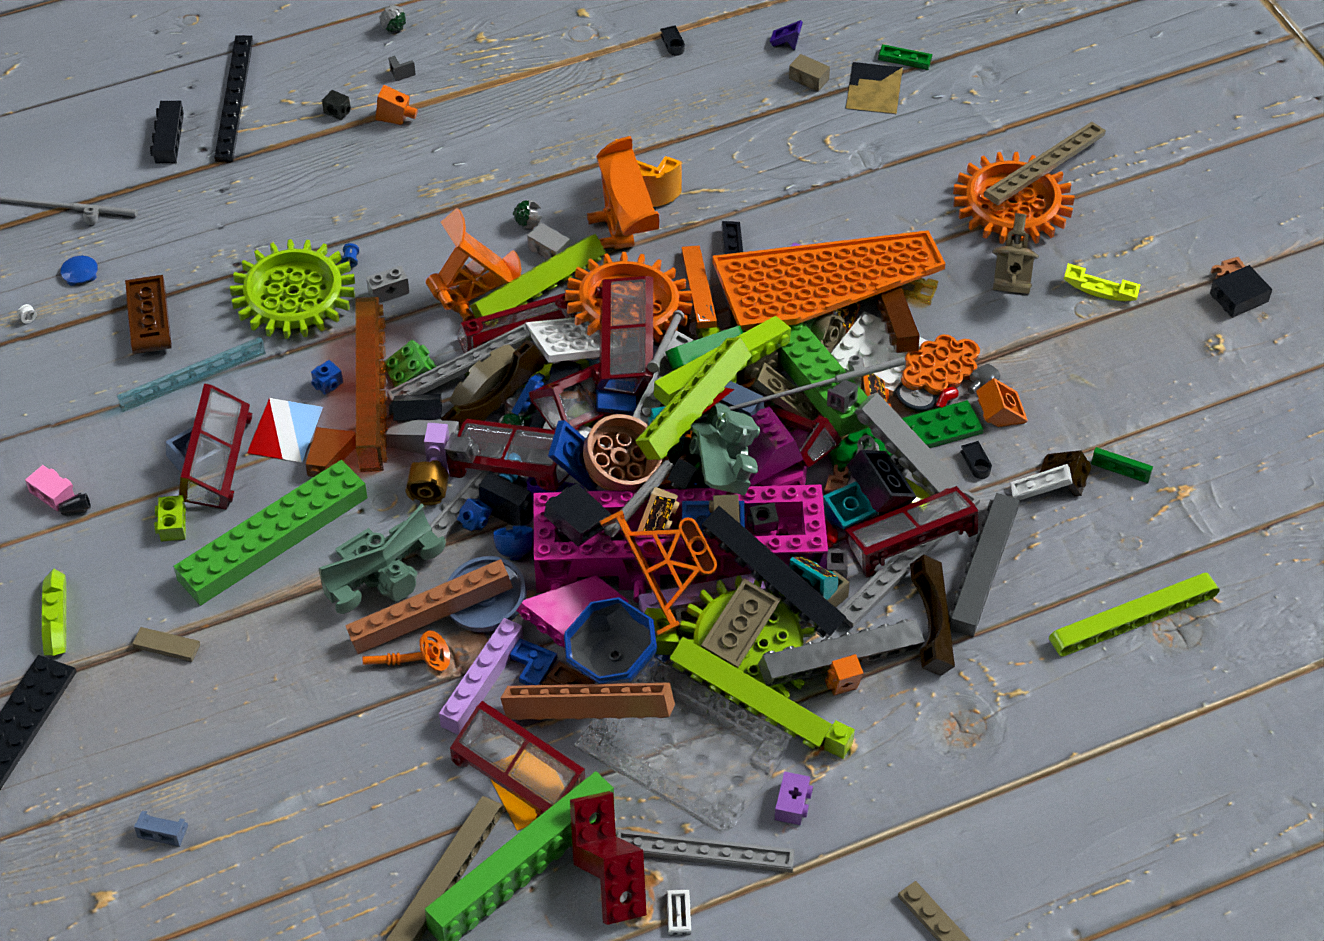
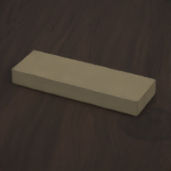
M140 627L132 643L133 647L190 662H193L200 647L198 640Z

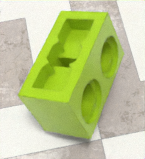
M183 495L158 497V505L155 506V516L158 518V522L154 523L155 533L159 534L161 542L186 540V505Z

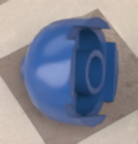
M513 526V529L507 531L506 527L493 532L497 551L505 557H510V560H521L522 556L527 555L534 546V529L532 530V527Z

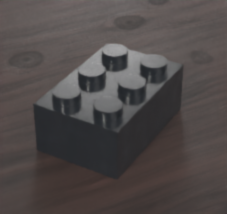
M860 450L846 465L851 472V476L857 481L862 493L866 495L871 503V507L876 512L894 511L911 504L917 497L887 451Z

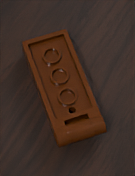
M163 275L125 280L132 353L139 354L172 349L166 285Z

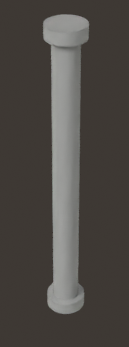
M675 310L673 312V319L654 358L647 365L650 372L655 373L659 370V363L679 322L684 318L682 311Z

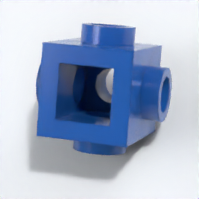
M330 360L311 371L313 387L316 390H320L324 395L335 390L343 383L342 371Z
M467 499L460 508L457 520L469 531L482 530L487 525L488 518L493 509L480 499Z

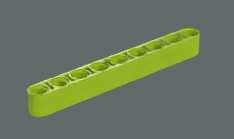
M1202 573L1057 629L1049 635V641L1059 656H1067L1214 598L1220 592V589L1209 573Z

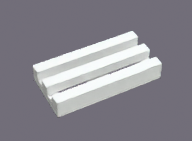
M667 890L668 935H673V933H677V935H682V933L691 934L689 890ZM684 895L686 926H682L680 896ZM671 896H676L677 927H673Z

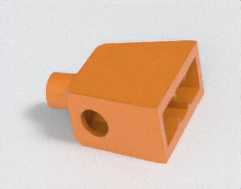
M383 85L377 97L375 120L402 125L406 117L415 119L418 109L409 106L410 97Z

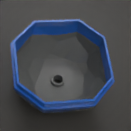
M619 597L590 602L564 633L566 662L598 684L632 683L646 668L656 653L657 644L654 620Z

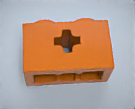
M854 654L832 661L825 678L827 688L832 690L834 696L858 689L864 673L857 655Z

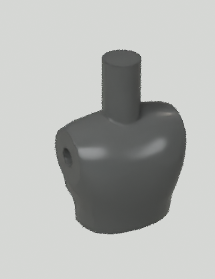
M985 364L975 369L969 377L973 382L968 388L969 393L974 394L976 390L993 378L999 380L1000 372L990 364Z

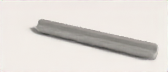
M668 460L664 461L621 509L626 522L652 494L654 487H658L671 473L674 466ZM618 522L604 528V533L610 538L614 537L621 529Z

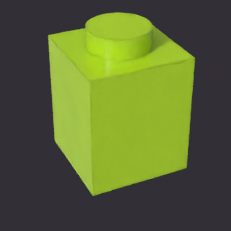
M835 720L825 736L824 750L844 759L853 744L855 729Z

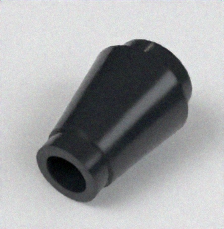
M78 493L59 503V510L62 515L87 512V509L91 508L90 500L86 493Z

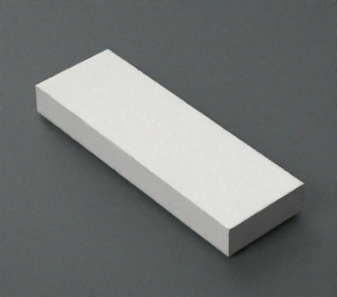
M1068 464L1010 482L1013 498L1020 500L1073 484Z

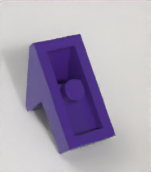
M799 20L774 30L769 42L773 47L788 42L792 49L795 50L803 22Z

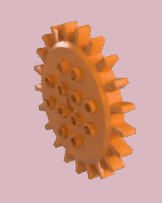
M997 152L996 162L990 163L985 156H981L980 165L982 168L979 169L972 163L967 165V172L972 176L961 172L958 174L957 182L964 185L954 184L953 194L962 196L954 197L953 206H967L966 208L959 209V219L972 216L973 219L969 221L968 229L973 230L977 226L982 225L985 227L983 231V238L985 239L992 231L999 233V244H1004L1007 234L1013 230L1015 213L1026 214L1024 231L1037 244L1040 239V231L1043 230L1052 238L1054 237L1055 228L1051 224L1064 229L1066 219L1061 216L1068 218L1072 216L1073 208L1064 205H1073L1075 195H1062L1070 193L1072 186L1071 183L1058 185V182L1063 179L1062 171L1053 175L1045 174L1006 201L996 205L984 197L985 190L1021 168L1027 162L1019 161L1018 152H1014L1012 160L1004 161L1002 153ZM1032 155L1029 158L1028 162L1036 158V156ZM1009 200L1017 201V203H1011Z
M622 252L620 261L613 262L607 253L604 254L603 265L599 266L594 260H588L587 268L590 272L580 267L576 268L575 277L580 280L569 277L567 288L572 290H565V301H575L567 304V313L581 312L575 315L574 324L578 326L589 322L587 335L591 336L597 330H600V303L594 297L596 286L599 287L603 279L637 276L653 277V337L660 344L664 335L662 331H667L675 310H680L684 314H691L692 303L686 302H691L692 291H680L686 288L687 280L683 278L672 281L675 278L676 269L673 267L663 273L660 271L662 261L660 259L650 266L645 264L644 254H640L637 262L628 261L626 252ZM644 279L611 282V290L636 294ZM611 296V326L640 324V308L634 305L633 299ZM684 315L683 320L679 324L686 326L688 316ZM640 327L612 329L610 339L612 335L621 337L622 347L627 346L629 338H638V342H640Z

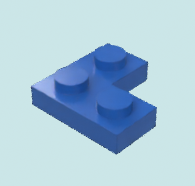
M538 372L529 379L511 412L518 416L528 410L531 405L528 392L544 386V382H542L545 378L544 375Z
M519 638L510 653V659L526 665L519 677V683L524 685H542V682L558 658L557 653Z

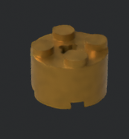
M438 460L413 462L408 474L405 489L406 495L412 501L415 499L421 501L420 504L437 505L441 503L442 499L446 496L449 473Z

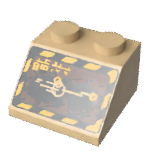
M654 487L637 531L669 530L672 521L669 520L671 513L676 514L680 503L676 501L678 495Z

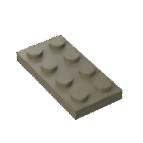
M765 362L759 368L753 383L757 391L766 396L797 388ZM804 392L771 400L775 405L782 407L784 410L812 421L818 418L819 415L823 416Z
M744 578L701 647L738 669L781 599Z

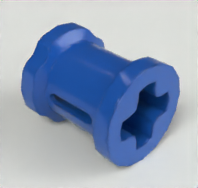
M353 243L345 244L343 246L344 256L341 258V264L351 259L350 267H356L358 264L357 255L359 254V247Z

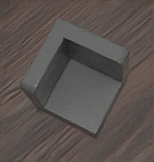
M395 56L388 58L390 72L396 81L416 75L413 60L400 64Z

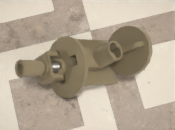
M1015 213L1013 230L1007 234L1006 246L992 250V253L997 256L993 290L1023 294L1030 293L1033 262L1039 258V255L1027 249L1029 235L1024 231L1026 214Z

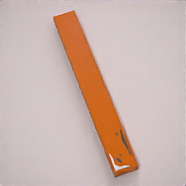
M700 245L681 247L689 290L692 291L691 299L697 327L699 329L717 327V319Z

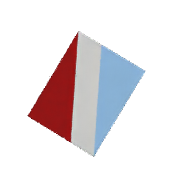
M269 398L247 453L302 463L323 407Z

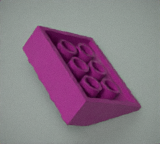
M770 406L760 409L751 416L755 424L760 427V433L757 438H754L752 444L747 446L748 456L754 458L758 466L757 473H751L749 477L751 483L749 487L803 460L794 438Z

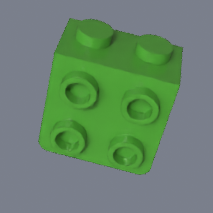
M411 340L384 362L394 387L436 367V364L428 355L430 352L423 344L419 345L414 340Z

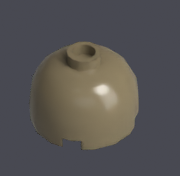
M824 314L815 319L812 323L811 331L825 348L832 353V349L845 336L846 328L842 327V322L845 323L841 316Z

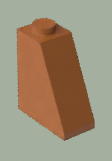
M316 427L305 464L307 475L315 477L338 461H344L357 447L355 431Z

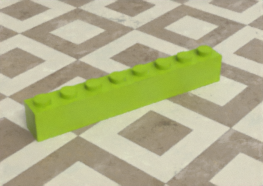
M596 233L589 235L476 301L469 307L474 316L479 318L528 304L527 300L529 298L536 299L543 295L542 291L546 288L549 291L558 286L556 282L561 279L564 282L569 277H573L572 273L576 271L577 267L585 270L589 259L597 263L602 259L600 256L606 252ZM495 319L492 321H488L482 323V325L487 324L489 326L496 323L498 320Z
M774 316L737 336L741 337L752 355L743 368L790 343L791 328L777 316ZM717 348L654 381V397L664 406H667Z
M741 337L726 338L635 440L648 460H661L666 457L670 448L679 442V438L691 428L692 423L702 416V412L706 407L713 403V399L724 391V387L728 382L736 377L735 374L747 364L752 355Z
M682 637L670 657V661L673 662L672 667L681 672L684 669L692 673L690 676L692 679L699 683H702L704 680L710 684L709 688L718 694L721 691L729 695L727 699L737 705L740 702L748 706L746 708L748 712L755 716L760 713L766 717L765 721L774 727L777 724L785 728L783 732L793 738L796 735L804 739L802 743L811 749H814L815 746L817 748L821 747L825 736L832 727V724L684 637Z

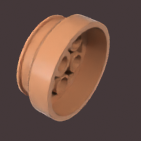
M615 414L602 418L593 426L584 442L583 457L587 473L598 486L608 491L624 492L638 490L660 467L662 459L648 460L635 441L648 427L645 422L630 415Z

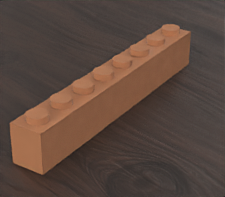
M500 559L345 626L357 653L360 654L512 589L513 586Z
M670 683L507 686L501 696L505 716L515 720L670 717L675 706Z

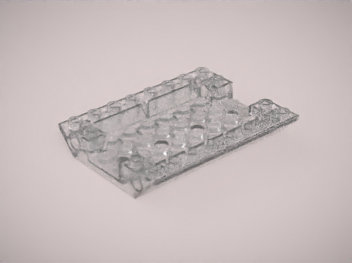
M653 657L632 683H670L675 702L670 717L634 718L635 721L633 723H626L624 721L625 718H595L575 742L574 747L721 834L733 828L779 767L792 740V736ZM662 738L671 740L669 744H662L659 741ZM698 759H704L707 761V763L705 765L700 766L697 765L695 761ZM740 780L743 782V785L735 787L732 785V782Z

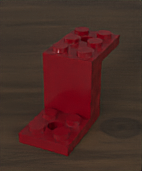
M607 791L570 799L573 863L580 869L600 878L603 923L610 925L646 916L643 849L616 837L614 793ZM596 812L597 818L590 824L589 818ZM627 892L626 900L620 902V896Z

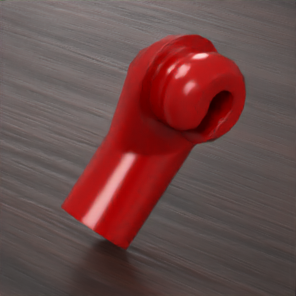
M949 387L943 389L935 406L941 408L946 406L948 401L956 399L959 395L957 388Z
M826 520L828 548H831L838 541V532Z

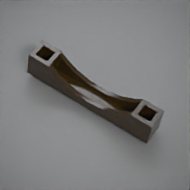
M529 340L525 341L513 352L508 371L494 390L477 401L464 405H455L441 417V420L459 422V430L466 419L485 421L490 413L500 408L501 403L507 398L512 397L521 385L526 384L533 374L542 370L544 364L548 361ZM463 430L461 437L466 436L465 430Z
M923 554L910 563L911 580L921 596L928 619L927 639L924 646L920 649L921 665L923 669L941 676L955 667L942 562Z

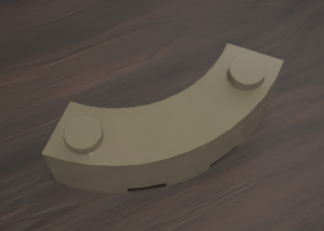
M509 344L491 351L489 353L490 357L483 362L479 360L468 370L470 374L464 382L460 381L456 386L450 402L454 406L464 405L486 396L502 381L507 373L515 349Z

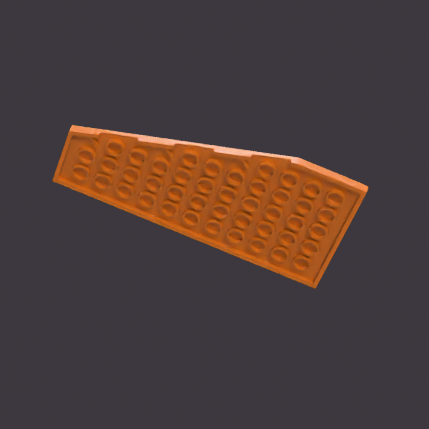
M929 230L715 255L712 259L737 326L740 325L742 331H748L774 316H777L787 325H796L945 270L946 264Z

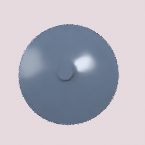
M483 556L469 560L459 566L451 574L447 582L501 559L513 588L449 615L450 618L460 627L475 632L496 630L504 618L512 621L519 614L516 610L527 596L524 577L516 565L501 557Z

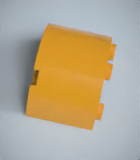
M665 156L659 166L655 167L637 160L653 207L670 203L681 194L682 161Z

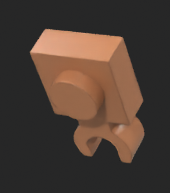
M1234 257L1222 261L1221 265H1214L1211 273L1217 272L1215 279H1218L1245 267L1239 257Z
M838 465L834 466L833 475L829 474L824 495L848 485L849 469L847 467L845 471L839 472Z

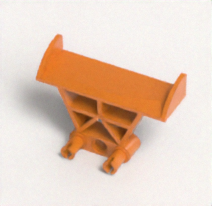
M627 136L609 143L596 156L601 170L605 207L602 211L587 213V220L589 225L599 222L607 223L611 237L599 239L604 249L614 248L617 250L633 247L635 245L633 234L659 229V213L653 208L633 152L632 137Z
M456 208L441 221L442 226L456 247L439 274L434 273L426 279V285L433 296L442 303L445 310L452 309L459 313L465 322L475 319L474 314H472L468 307V301L521 276V263L514 250L509 252L504 258H501L465 231L466 226L463 214L460 209ZM468 257L473 259L467 265H465V262L468 259Z
M622 510L599 521L601 526H608L618 522L649 587L664 613L669 625L656 631V635L661 636L680 628V623L678 620L676 621L670 608L699 573L704 576H711L717 568L716 559L697 522L687 517L681 520L677 530L631 532ZM675 536L667 554L658 537ZM680 536L696 566L670 560ZM653 537L664 561L649 568L635 538ZM694 542H701L704 549L701 552H695L692 549V544ZM665 566H668L679 588L668 603L652 574ZM674 568L693 573L682 585Z

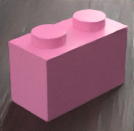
M44 465L25 479L29 492L56 511L59 510V503L75 496L72 483L67 478H61L54 469H48Z

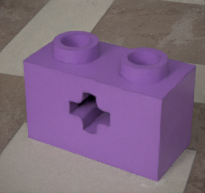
M784 771L775 808V820L801 825L802 817L807 818L809 805L806 804L807 798L811 799L813 791L809 776Z

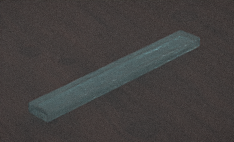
M258 337L117 395L120 409L123 413L264 355L266 353L261 337Z

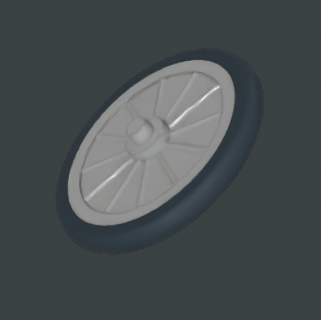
M901 383L896 389L898 401L911 410L925 411L932 408L936 402V396L927 392L924 388L910 390Z

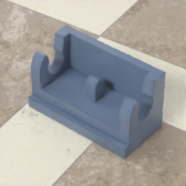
M142 811L137 823H135L134 829L138 838L180 847L188 828V823L185 822V819L181 818L176 822L152 817L147 814V811Z

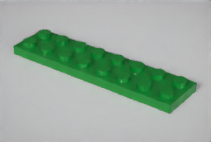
M968 400L902 418L929 448L983 434V427ZM867 428L847 435L827 455L833 468L835 465H838V471L843 472L847 467L846 465L856 455L858 450L857 443L862 436H871L878 444L879 451H887L885 444L880 439L875 438L871 433L872 430Z

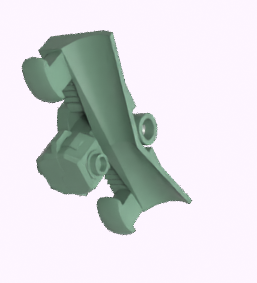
M716 403L710 408L706 418L692 423L689 429L692 431L689 452L692 455L701 456L706 485L711 488L745 496L751 484L749 481L751 473H757L758 471L756 460L748 456L747 446L751 445L754 438L759 436L760 427L755 424L752 417L730 411L728 406Z
M423 504L406 521L404 520L390 529V535L386 538L381 533H373L367 528L335 548L336 554L342 560L319 567L324 595L332 603L337 601L335 605L337 613H348L360 604L361 592L359 590L353 591V589L363 585V582L368 587H377L383 596H388L395 602L406 598V596L414 592L418 575L417 571L400 560L405 558V556H409V554H412V552H415L420 547L422 548L420 552L421 558L430 560L441 554L446 546L444 536L438 538L432 532V528L424 514Z

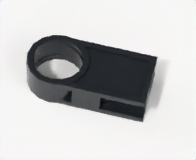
M676 25L661 28L662 34L660 36L669 54L674 56L683 54L685 43ZM678 45V46H681V47H679V48H673V47H671V46Z
M979 441L961 445L962 450L960 452L972 475L978 479L989 477L992 464ZM983 465L987 467L988 470L978 471L975 468V466Z

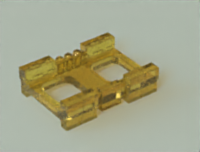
M920 278L910 282V284L915 285L913 291L903 289L904 285H901L906 299L910 297V299L913 298L917 301L920 300L921 303L931 305L939 281L930 278L926 281ZM922 288L932 289L931 296L921 294Z

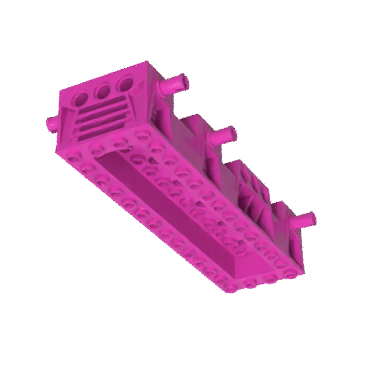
M821 484L751 486L748 488L745 496L738 494L739 501H744L745 529L785 564L790 566V559L792 557H806L826 569L828 545ZM715 488L662 489L678 495L676 501L680 502L676 514L671 513L669 520L672 521L669 530L679 529V523L682 520V501L713 500V495L737 494ZM638 490L586 492L613 515L619 512ZM561 492L534 493L536 593H546L577 582V577H592L595 575L598 577L618 576L619 590H634L633 600L639 603V595L646 594V589L651 588L622 530L620 529L612 538L606 535L603 530L579 547L573 542H563L557 534L558 528L544 516L547 500L551 497H556ZM651 495L626 522L631 532L638 530ZM775 503L779 520L778 530L754 534L753 528H749L747 523L750 507ZM759 517L758 520L764 521L766 518ZM675 536L661 537L663 539H659L667 554ZM680 536L670 560L696 566ZM653 537L635 538L649 568L664 561ZM705 538L716 559L717 568L711 576H704L699 573L691 584L750 574L751 571L746 566L744 568L739 566L734 561L735 557L730 552L728 554L723 552L718 547L719 543L714 538L712 540ZM694 542L692 549L695 552H701L704 546L701 542ZM668 566L652 573L659 588L660 575L671 574ZM674 568L677 574H688L690 576L693 573Z

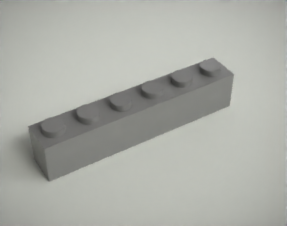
M878 393L869 395L854 411L858 415L859 421L872 430V435L885 444L886 450L899 459L900 465L912 473L913 479L921 483L930 496L940 493L946 488H951L958 481L957 477Z

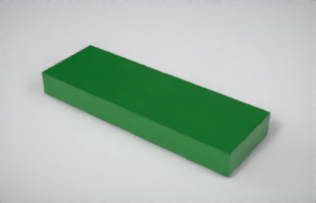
M882 44L878 60L929 70L933 54Z
M1098 447L1094 450L1091 462L1094 466L1144 483H1149L1153 470L1151 465Z

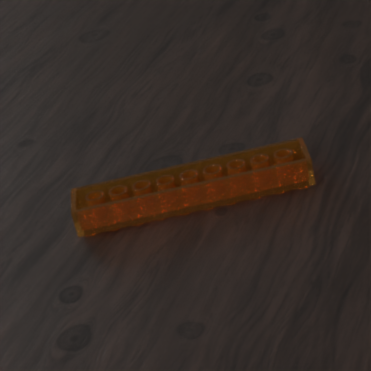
M379 297L356 298V452L360 472L384 471V463H387V451H385V447H387L385 435L387 423L384 420L387 417L386 405H383L387 401L386 390H383L386 387V375H383L386 372V361L383 360L386 357V347L382 346L386 343L385 331H382L386 328L385 317H381L384 316L383 304L379 303Z

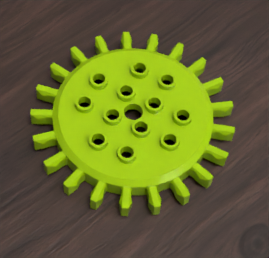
M289 239L286 250L278 251L274 243L270 244L271 254L267 256L255 250L254 254L256 261H258L257 263L252 264L245 260L241 262L243 270L248 273H233L234 282L243 284L230 286L231 296H242L231 299L233 309L247 306L238 311L241 322L254 316L250 321L251 330L255 331L264 323L266 324L265 330L268 337H271L275 328H283L285 339H289L290 330L300 328L302 336L307 337V326L315 324L321 332L325 331L324 318L329 317L336 323L340 321L339 314L335 311L336 307L347 311L350 309L349 301L341 299V297L355 298L354 287H343L355 284L354 274L342 275L351 271L349 261L336 266L335 264L341 261L339 251L326 257L325 255L328 253L327 244L323 243L316 252L311 250L310 240L307 239L303 249H295L292 239ZM292 290H298L297 293H294V294L289 293V292H291Z
M741 575L736 576L734 584L736 590L743 581ZM722 580L716 583V590L720 595L717 598L713 599L704 589L700 591L699 597L707 605L703 610L693 604L688 605L687 612L698 618L696 624L687 621H681L680 630L693 633V639L688 640L700 647L736 592V590L728 592ZM755 580L753 584L761 588L762 580L760 582ZM780 601L772 614L777 620L772 621L769 619L738 669L765 684L758 666L763 654L772 650L779 652L789 646H794V648L802 646L804 644L803 638L816 635L815 627L801 629L799 622L802 620L798 617L799 613L794 614L792 610L788 609ZM779 634H784L786 638L781 639ZM760 642H765L767 646L762 647ZM750 668H755L757 672L751 673ZM694 679L691 680L693 685L699 683ZM802 679L789 681L800 690L805 683ZM787 682L769 686L789 699L790 694L784 687ZM708 687L706 697L710 699L716 692ZM726 695L724 706L729 708L732 702L727 699L729 695Z

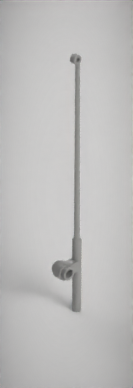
M0 197V201L84 211L83 220L87 225L96 224L100 213L133 217L138 215V210Z
M853 355L848 361L851 372L729 407V409L732 411L827 384L840 383L844 379L848 381L906 365V361L902 357L864 367V360L861 356ZM708 413L702 414L698 419L706 418Z

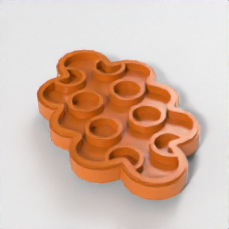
M947 334L939 335L934 342L924 341L919 351L907 352L905 356V366L907 368L902 373L901 382L910 390L924 388L933 395H940L942 390L947 387L957 388L962 380L970 379L971 373L977 369L975 360L979 356L980 348L973 340L961 339L957 341L954 337Z

